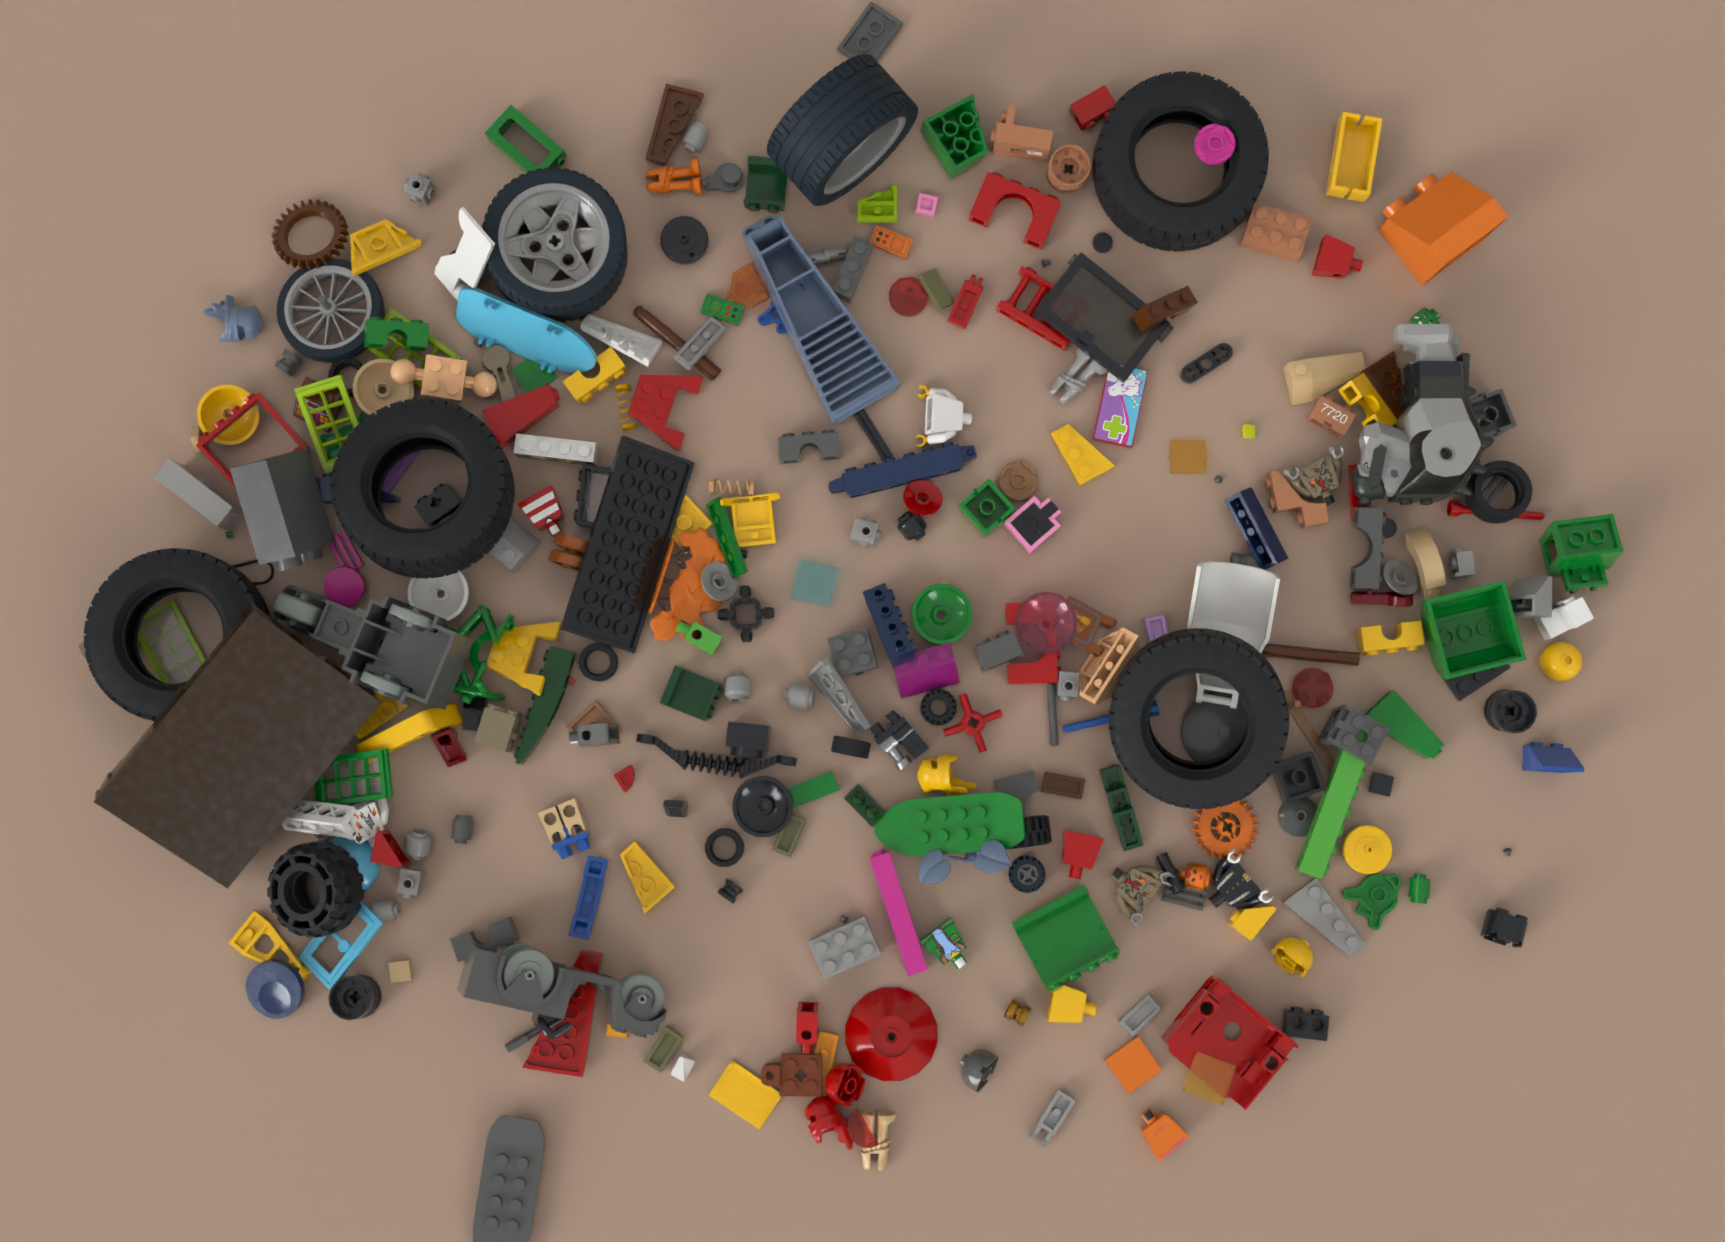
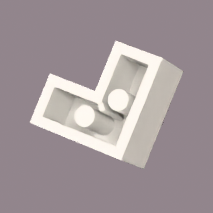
M1574 596L1555 603L1557 607L1552 609V617L1534 618L1533 620L1544 640H1548L1569 629L1577 628L1594 619L1583 597L1575 599Z

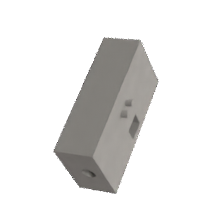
M170 458L154 477L216 526L227 531H231L244 515L240 508L211 487V483L207 484L205 482L206 479H201L183 464Z

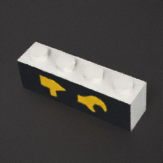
M516 433L514 454L517 457L597 466L599 446L596 442Z

